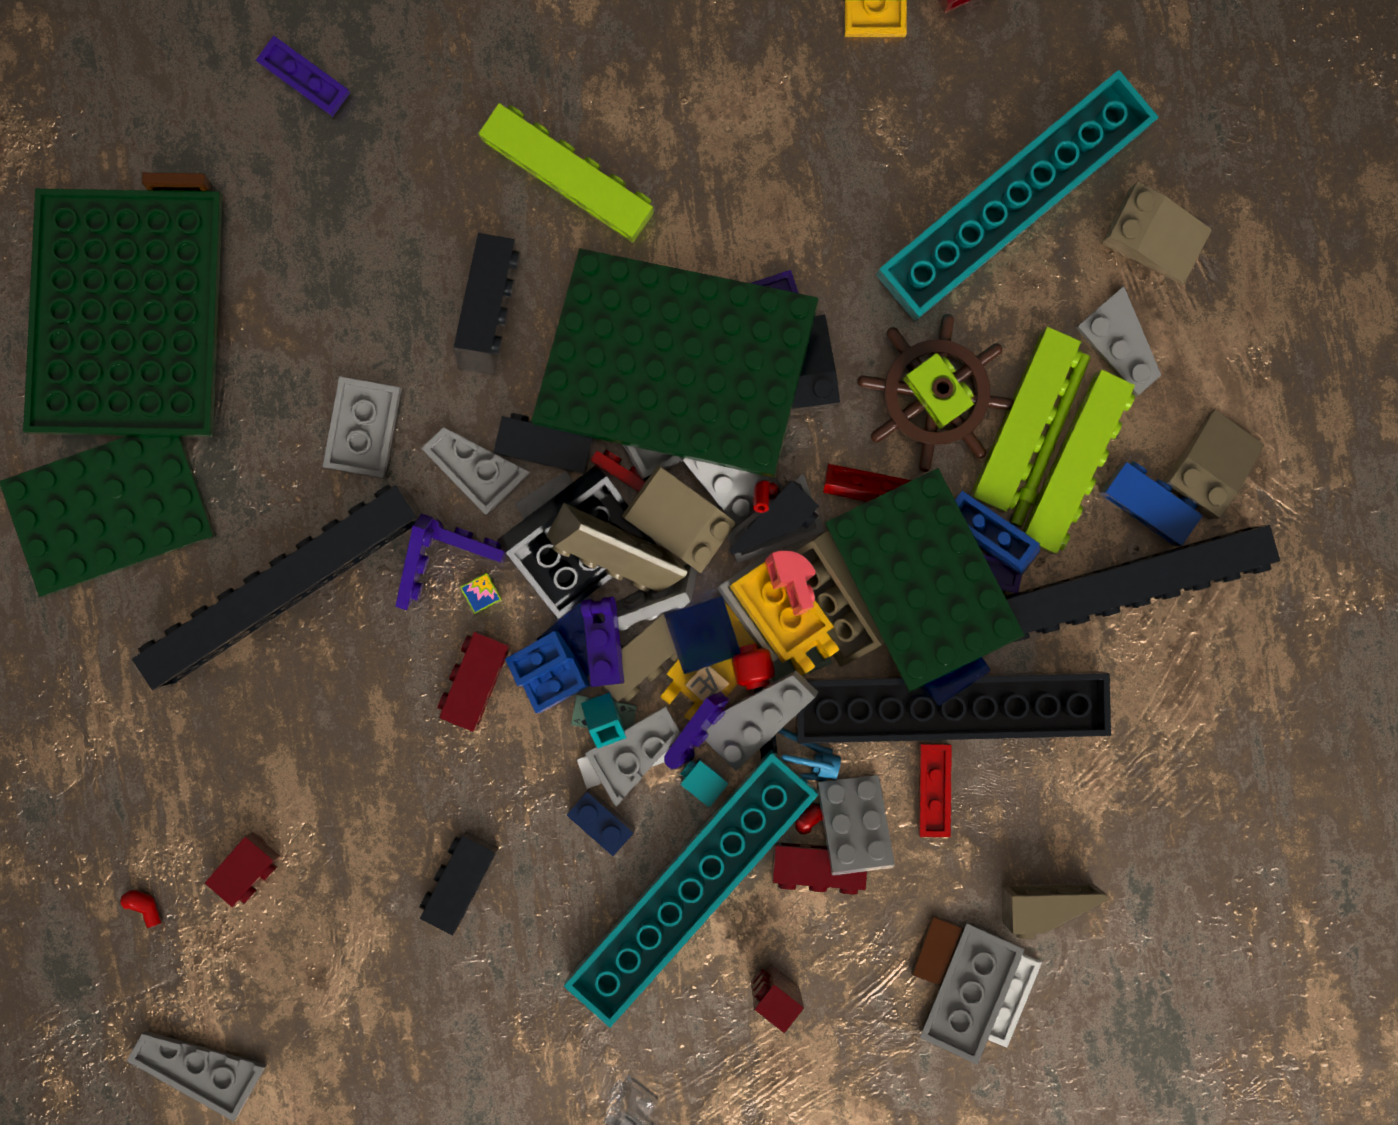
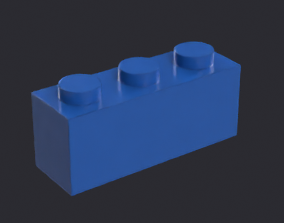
M1132 461L1130 464L1128 462L1119 464L1099 494L1172 546H1182L1203 516L1196 511L1198 506L1185 497L1179 499L1171 493L1172 488L1159 479L1153 481L1146 476L1147 470L1138 463Z
M961 491L955 501L978 546L1022 576L1039 554L1040 543L964 491Z

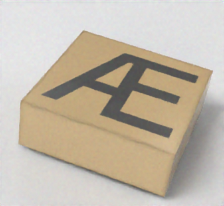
M705 663L687 682L686 686L704 702L707 697L720 691L722 692L729 683L709 664Z

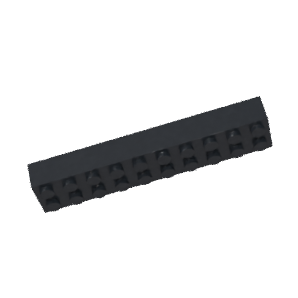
M390 484L384 486L374 493L376 499L370 503H358L348 510L350 516L344 520L339 521L335 519L321 528L324 533L318 537L312 538V536H309L295 545L297 550L292 554L286 555L283 553L269 562L271 568L261 573L259 570L253 572L243 579L245 585L235 590L230 588L216 597L219 601L210 607L204 605L190 614L192 617L190 621L184 624L178 622L164 631L166 635L164 638L158 641L150 640L139 647L138 651L140 654L132 658V661L151 690L173 686L412 529L422 512L407 489L396 485L391 487Z
M1251 526L1007 595L1005 598L1025 635L1015 642L1030 638L1029 632L1032 631L1046 634L1060 630V623L1065 622L1066 625H1078L1091 621L1089 615L1092 614L1105 617L1120 613L1121 606H1125V608L1142 607L1151 604L1150 598L1152 597L1165 600L1180 596L1181 589H1184V591H1198L1211 587L1210 581L1212 580L1214 583L1220 581L1225 583L1242 578L1241 572L1243 574H1257L1272 569L1270 564L1279 562L1280 557L1271 526Z
M1095 671L944 675L911 692L908 691L901 676L808 678L806 680L819 693L796 715V740L798 744L1111 736L1110 673Z

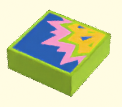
M485 573L460 587L474 614L503 600L489 573Z

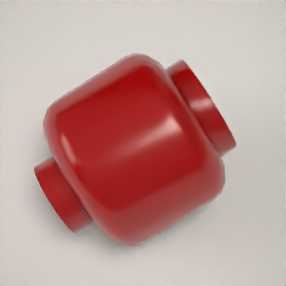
M757 643L739 647L740 653L734 655L731 659L736 683L740 686H745L746 690L769 685V680L775 676L770 651L766 648L758 649Z

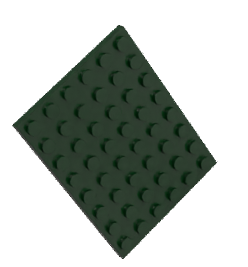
M35 188L24 433L213 437L223 194L220 191Z
M579 248L531 422L537 426L775 478L819 298Z

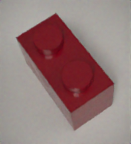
M252 832L241 840L204 884L232 908L240 902L245 905L257 892V889L254 888L261 878L266 881L278 868L274 863L280 855Z

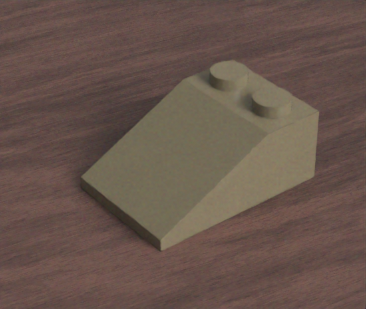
M1137 181L1128 190L1101 244L1184 285L1212 229L1164 194Z
M1214 409L1162 481L1172 488L1171 492L1180 499L1185 497L1198 506L1196 510L1208 519H1219L1239 493L1264 444Z
M659 465L622 515L631 524L700 573H702L737 524L729 516Z
M1095 884L1002 886V922L1012 934H1017V938L1034 939L1036 934H1045L1106 902L1107 894Z

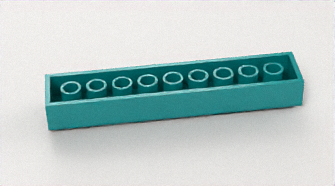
M1120 70L1116 71L878 270L876 276L913 321H917L1149 128L1159 118L1158 115Z
M770 749L569 974L564 987L611 1028L819 795L817 789Z

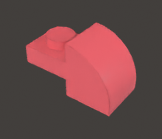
M778 551L770 554L765 559L773 589L786 588L794 616L806 613L812 609L815 596L811 585L806 583L816 574L812 564L804 556L793 551Z

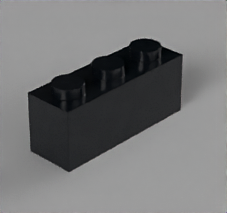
M511 413L510 418L502 416L494 453L578 474L587 472L594 438L533 425V423L528 422V416Z
M467 831L461 838L456 836L447 852L452 855L447 866L441 864L433 879L438 882L434 892L427 891L419 908L424 910L420 919L453 936L499 848Z

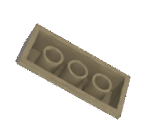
M563 503L546 535L553 544L552 549L566 557H569L570 554L580 557V562L593 569H596L597 565L605 568L607 574L618 580H622L623 577L630 579L635 587L643 591H648L650 588L660 593L683 579L688 572L669 550L566 503Z
M829 530L794 551L804 556L815 569L816 574L806 583L811 585L816 602L834 626L827 633L839 648V651L833 654L840 667L883 645L884 641Z

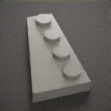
M794 671L765 686L759 692L742 698L738 703L728 708H723L725 710L724 716L715 725L711 724L706 731L709 735L705 741L734 770H737L808 705L819 692L797 671Z
M148 1031L141 1034L127 1059V1062L233 1122L238 1118L267 1066L264 1063Z

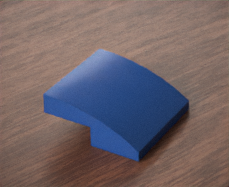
M553 631L505 659L517 686L524 687L536 714L546 711L591 686L578 660L558 631Z

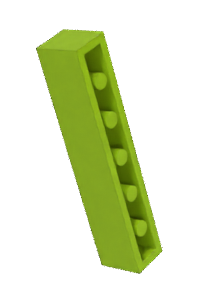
M499 103L478 133L481 140L634 243L654 214L653 206L650 205L652 201L639 191H636L635 194L625 188L626 183L618 176L611 173L608 177L599 171L601 166L591 158L586 156L583 160L574 154L575 148L566 141L560 139L559 142H556L548 136L550 132L539 123L534 122L531 125L523 119L525 115L514 106L509 105L506 108Z
M1048 326L1041 331L1012 397L1014 400L1013 405L1005 413L970 496L981 504L1001 513L1007 512L1009 508L1014 509L1020 497V492L1016 490L1020 481H1026L1031 472L1033 464L1029 463L1033 452H1039L1044 442L1045 436L1041 433L1045 424L1050 425L1055 417L1057 407H1054V403L1058 395L1062 397L1068 387L1070 380L1066 376L1070 367L1075 368L1079 362L1082 351L1078 350L1082 341Z
M1102 369L1094 374L1022 529V532L1040 543L1041 550L1049 554H1057L1059 550L1063 551L1070 539V534L1067 531L1072 522L1076 523L1083 511V506L1080 503L1085 494L1089 495L1096 483V478L1093 475L1097 467H1102L1107 460L1109 450L1106 447L1110 439H1115L1120 432L1122 422H1119L1123 411L1127 412L1135 399V395L1132 394L1135 387L1134 384Z

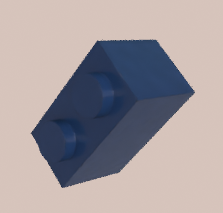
M590 788L567 813V816L612 856L634 834L635 828Z

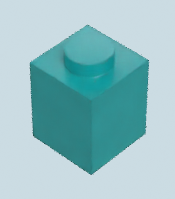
M610 692L581 703L589 733L597 749L627 738L619 711Z
M701 758L696 763L690 760L680 772V775L684 777L680 785L709 808L729 784L728 779Z

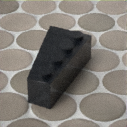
M478 233L453 347L460 370L495 375L498 355L501 353L503 343V326H506L508 321V297L512 298L515 280L512 279L513 269L518 270L521 252L516 251L515 239Z

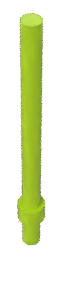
M1085 353L1081 354L1078 364L1072 370L1068 387L1061 397L1057 412L1047 431L1025 488L1021 487L1019 502L1010 522L1016 526H1023L1030 506H1034L1039 495L1036 491L1091 359V356Z

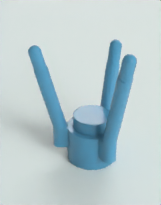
M784 728L778 731V733L797 742L795 733ZM800 743L820 753V755L815 754L813 760L786 754L781 756V759L784 761L810 766L811 772L815 773H799L806 780L821 782L826 781L827 778L836 780L841 764V757L833 755V749L822 747L816 743Z

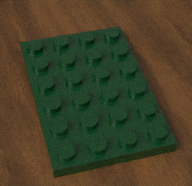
M126 436L0 481L7 507L39 597L51 595L216 537L182 436Z
M939 468L825 522L909 692L1025 636Z

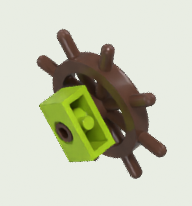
M945 314L942 317L939 339L923 341L911 347L897 328H889L887 336L901 355L890 367L886 379L862 375L857 380V384L862 388L883 391L885 408L890 420L871 433V440L878 443L898 429L909 439L922 444L919 469L922 472H928L931 469L934 446L951 444L963 439L976 458H984L986 450L972 431L983 420L988 407L1009 411L1014 402L1011 398L990 395V383L984 368L987 363L1002 353V346L995 343L976 356L966 347L952 342L954 317L951 314ZM935 354L924 363L919 359V357ZM948 356L958 360L964 366L955 371L953 365L948 360ZM909 365L912 372L903 378L905 382L899 381L902 372ZM970 376H972L975 384V393L963 382ZM897 393L916 396L917 400L901 410ZM974 405L970 415L964 421L960 414ZM925 409L927 416L925 429L923 430L909 420ZM949 422L954 427V429L949 431L937 432V426L940 429Z

